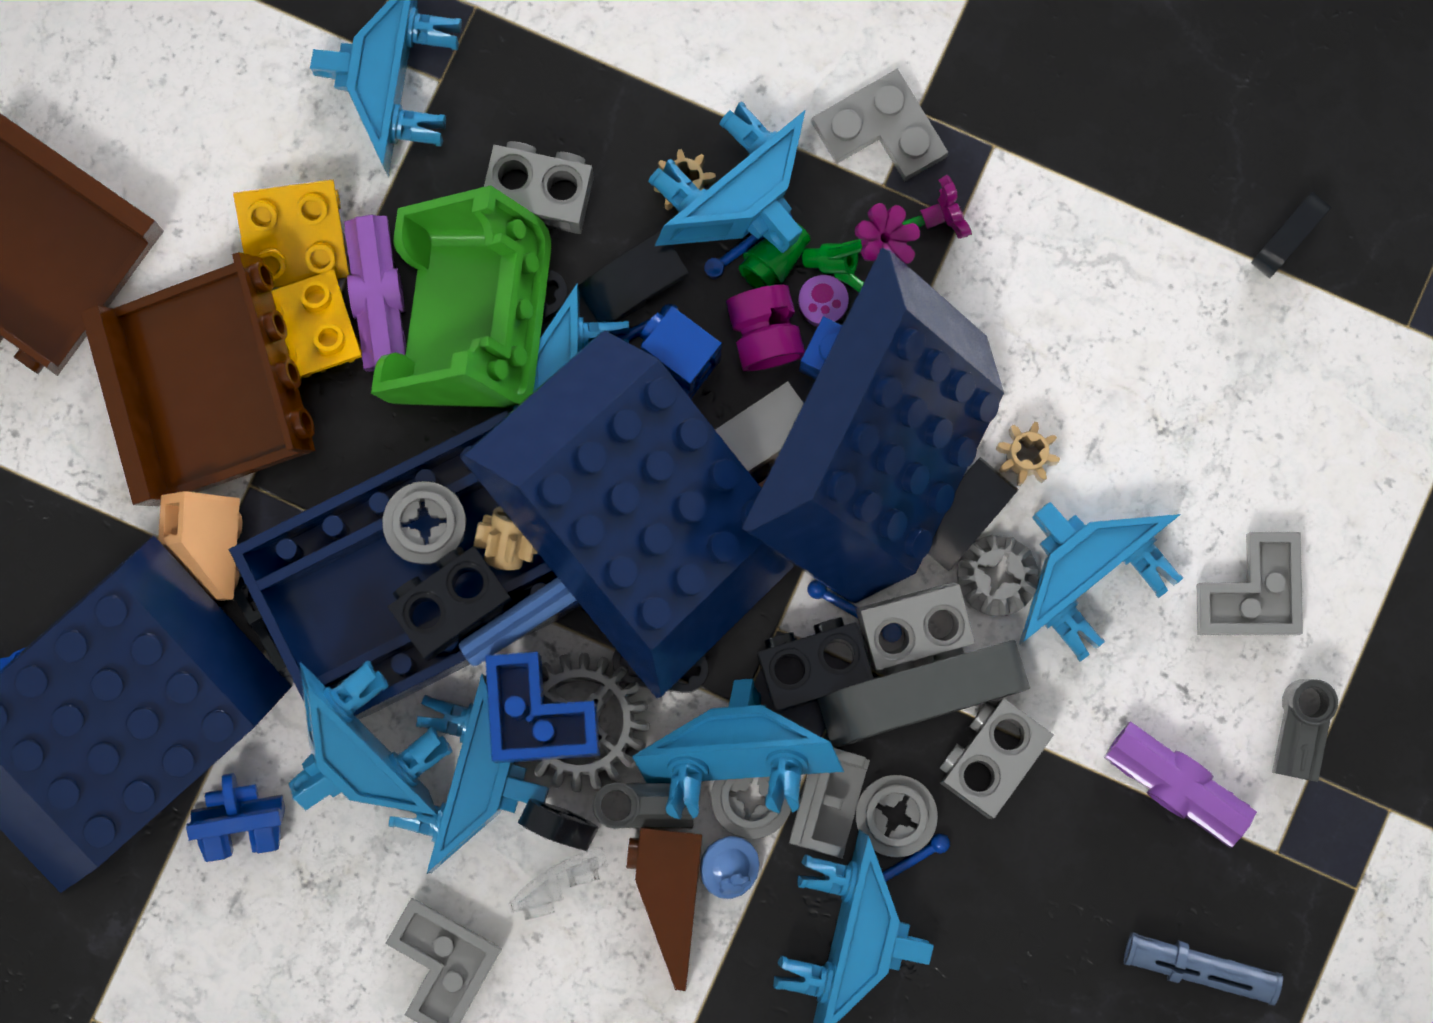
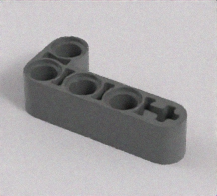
M1011 640L859 683L833 692L817 701L829 741L833 748H838L887 731L1029 690L1030 686L1016 641Z

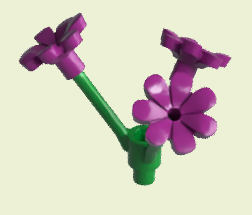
M948 175L940 178L939 182L942 188L939 189L938 204L920 210V216L904 221L906 212L901 206L894 205L887 211L883 203L875 204L868 210L869 221H861L855 227V235L859 239L841 244L824 243L820 248H805L802 255L804 267L819 268L822 273L834 274L835 278L860 292L864 282L855 276L859 252H861L862 257L866 261H874L881 248L890 250L902 262L908 264L914 259L915 252L907 245V242L917 240L920 237L919 227L923 225L929 229L946 222L947 226L954 229L958 239L972 235L971 228L964 220L958 203H955L958 196L953 181Z

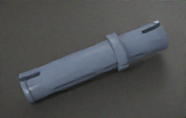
M1132 932L1125 948L1124 965H1133L1167 975V980L1180 983L1181 979L1224 992L1266 1002L1272 1006L1277 1003L1283 983L1282 973H1274L1233 960L1189 949V944L1182 941H1177L1173 945Z

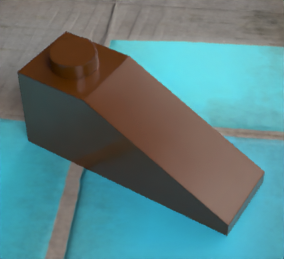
M640 828L639 838H629L626 868L636 869L635 882L675 990L686 991L702 834Z

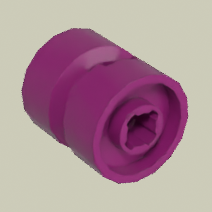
M788 285L764 286L739 293L726 300L732 330L741 332L742 335L736 342L743 371L770 369L791 363L803 357L805 349L799 327L790 324L789 321L795 315V310Z

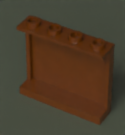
M0 113V343L5 339L19 350L13 357L39 375L45 367L58 376L87 337L81 311L97 305L109 307L164 231L154 219Z
M237 252L232 254L234 263L115 308L97 305L81 311L133 505L158 507L161 505V495L183 491L198 493L316 451L312 439L315 432L314 423L309 412L303 407L298 389L301 385L300 373L294 361L290 359L285 343L287 326L280 312L276 310L271 292L274 288L273 276L261 257Z

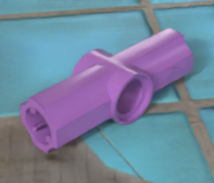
M375 215L358 216L344 221V233L351 275H347L348 293L354 319H357L365 372L374 371L377 361L383 355L395 352L403 355L406 354V339L401 313L405 312L400 273L394 265L389 221L387 216Z
M1131 721L1119 733L1104 756L1111 765L1116 766L1125 775L1147 788V794L1161 806L1182 819L1189 818L1229 848H1233L1244 835L1257 813L1249 804L1213 781L1214 776L1201 764L1180 751H1171Z

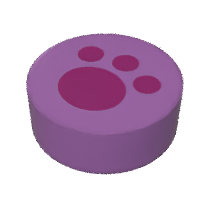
M814 276L807 280L800 290L798 298L799 311L808 323L817 327L823 316L838 323L847 311L849 302L848 292L843 283L833 276Z

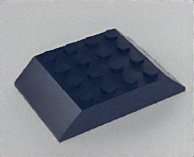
M881 248L742 527L744 531L854 604L916 574L923 558L931 549L932 539L945 513L951 508L957 488L967 468L973 463L982 437L989 423L995 418L999 409V403L1004 395L987 336L890 250Z
M605 330L600 332L460 457L656 698L662 697L793 568V563L742 529L762 489L659 359Z
M507 411L229 549L303 702L300 662L326 688L334 689L363 666L364 662L370 661L374 672L380 671L388 683V688L382 690L366 704L358 708L353 715L357 719L371 715L470 665L459 648L460 642L557 578L556 574L538 553L533 554L532 562L523 560L522 567L517 570H502L488 565L513 603L429 662L422 657L387 607L396 601L393 593L400 586L417 576L423 582L439 571L436 565L437 562L430 565L408 562L391 549L383 532V514L389 500L398 490L415 482L427 481L443 485L451 490L459 499L466 516L464 538L458 547L462 546L465 552L472 548L478 523L483 522L484 515L492 516L493 510L500 506L460 457L508 415ZM421 502L422 510L419 511V519L411 521V524H405L403 527L419 530L422 538L425 540V545L429 544L428 537L431 536V528L439 526V523H447V520L431 518L428 510L425 508V502ZM475 547L484 559L486 549ZM477 572L462 574L456 582L457 595L466 599L476 597L483 588L484 581L482 575ZM576 600L516 641L559 620L579 607L580 604ZM430 601L419 604L413 613L414 624L421 629L433 627L440 618L438 604Z
M155 535L148 539L0 670V830L60 893L104 863L255 728L292 687L291 683L278 673L268 658Z

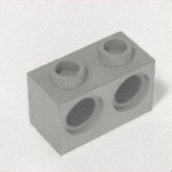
M509 141L506 147L493 145L484 187L493 186L537 215L545 223L546 227L581 234L594 179L592 165L585 164V158L568 152H557L555 157L536 154L537 149L521 142ZM511 170H521L527 174L528 179L521 188L511 190L501 185V179L504 174ZM568 180L576 185L577 190L571 198L557 200L549 194L554 183Z
M954 582L855 608L870 666L875 670L884 669L886 676L915 668L914 660L933 655L934 661L937 662L964 654L963 647L975 644L960 584ZM946 610L953 619L952 630L943 638H934L928 629L929 619L935 612ZM897 623L904 631L903 644L895 651H884L879 644L880 631L888 624Z
M1004 698L995 707L988 702L985 703L969 726L976 733L968 745L963 748L957 743L939 767L947 773L940 784L988 819L996 817L1054 736L1053 733ZM999 722H1011L1019 729L1020 742L1015 749L1006 750L996 743L994 730ZM970 763H981L990 771V784L982 792L971 790L964 781V772Z

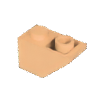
M187 491L161 495L158 540L214 601L234 600V590L239 581V570L229 549L237 545V539L242 531L243 521L239 512L240 498Z

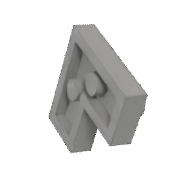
M898 69L815 115L811 121L836 164L879 140L904 182L947 158L949 153Z
M1300 532L1247 533V583H1198L1196 585L1197 635L1303 634Z
M411 898L385 943L430 969L407 1009L405 1016L417 1023H461L502 948L416 899Z

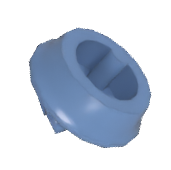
M727 836L718 839L706 848L701 857L700 873L702 883L711 894L718 898L732 899L743 895L752 887L758 877L760 863L757 851L750 842L742 837Z

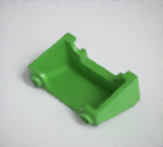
M491 185L398 208L393 237L394 247L407 264L417 269L406 354L403 355L395 352L379 358L374 369L371 394L388 403L399 405L503 408L519 405L533 393L551 255V238L545 223L537 215Z

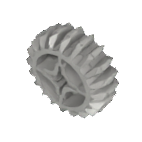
M581 653L579 668L572 669L568 655H561L559 658L563 671L555 674L547 662L542 664V672L548 678L543 683L544 703L570 702L554 691L566 683L584 680L600 684L601 686L597 691L592 693L585 701H595V703L598 701L596 704L598 734L602 737L599 740V748L607 755L596 762L585 765L569 764L560 761V759L542 760L536 766L534 774L541 778L552 767L556 771L552 777L551 785L556 788L562 785L565 774L572 775L571 788L574 792L581 791L582 776H590L592 788L598 790L602 787L598 773L606 770L613 782L620 780L619 772L613 767L618 760H621L630 769L635 766L636 763L633 758L625 754L629 746L638 751L646 747L645 742L632 738L634 730L643 732L650 729L648 721L634 720V713L644 712L648 709L646 701L630 703L629 697L635 695L640 690V686L637 682H633L622 689L619 683L627 673L625 668L619 667L611 677L605 674L609 667L608 658L601 657L596 670L589 669V654ZM613 695L619 701L623 712V729L618 742L603 731L599 723L600 714Z

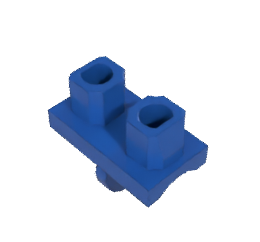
M234 773L223 774L222 790L205 792L207 807L191 810V822L186 824L189 841L197 840L205 862L223 860L232 856L233 845L230 834L248 831L252 853L259 854L276 851L279 849L281 842V824L285 813L283 795L258 799L259 795L256 784L239 787Z

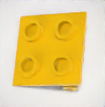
M334 179L233 192L243 253L262 258L272 273L274 287L287 286L331 270L335 271L337 279L347 278L349 269L339 209H341L338 189L335 190Z
M334 270L271 291L276 310L280 312L287 326L285 343L289 357L296 364L301 378L305 376L307 378L311 377L314 373L325 372L326 369L346 362L352 363L355 359L362 357L361 346L354 333Z

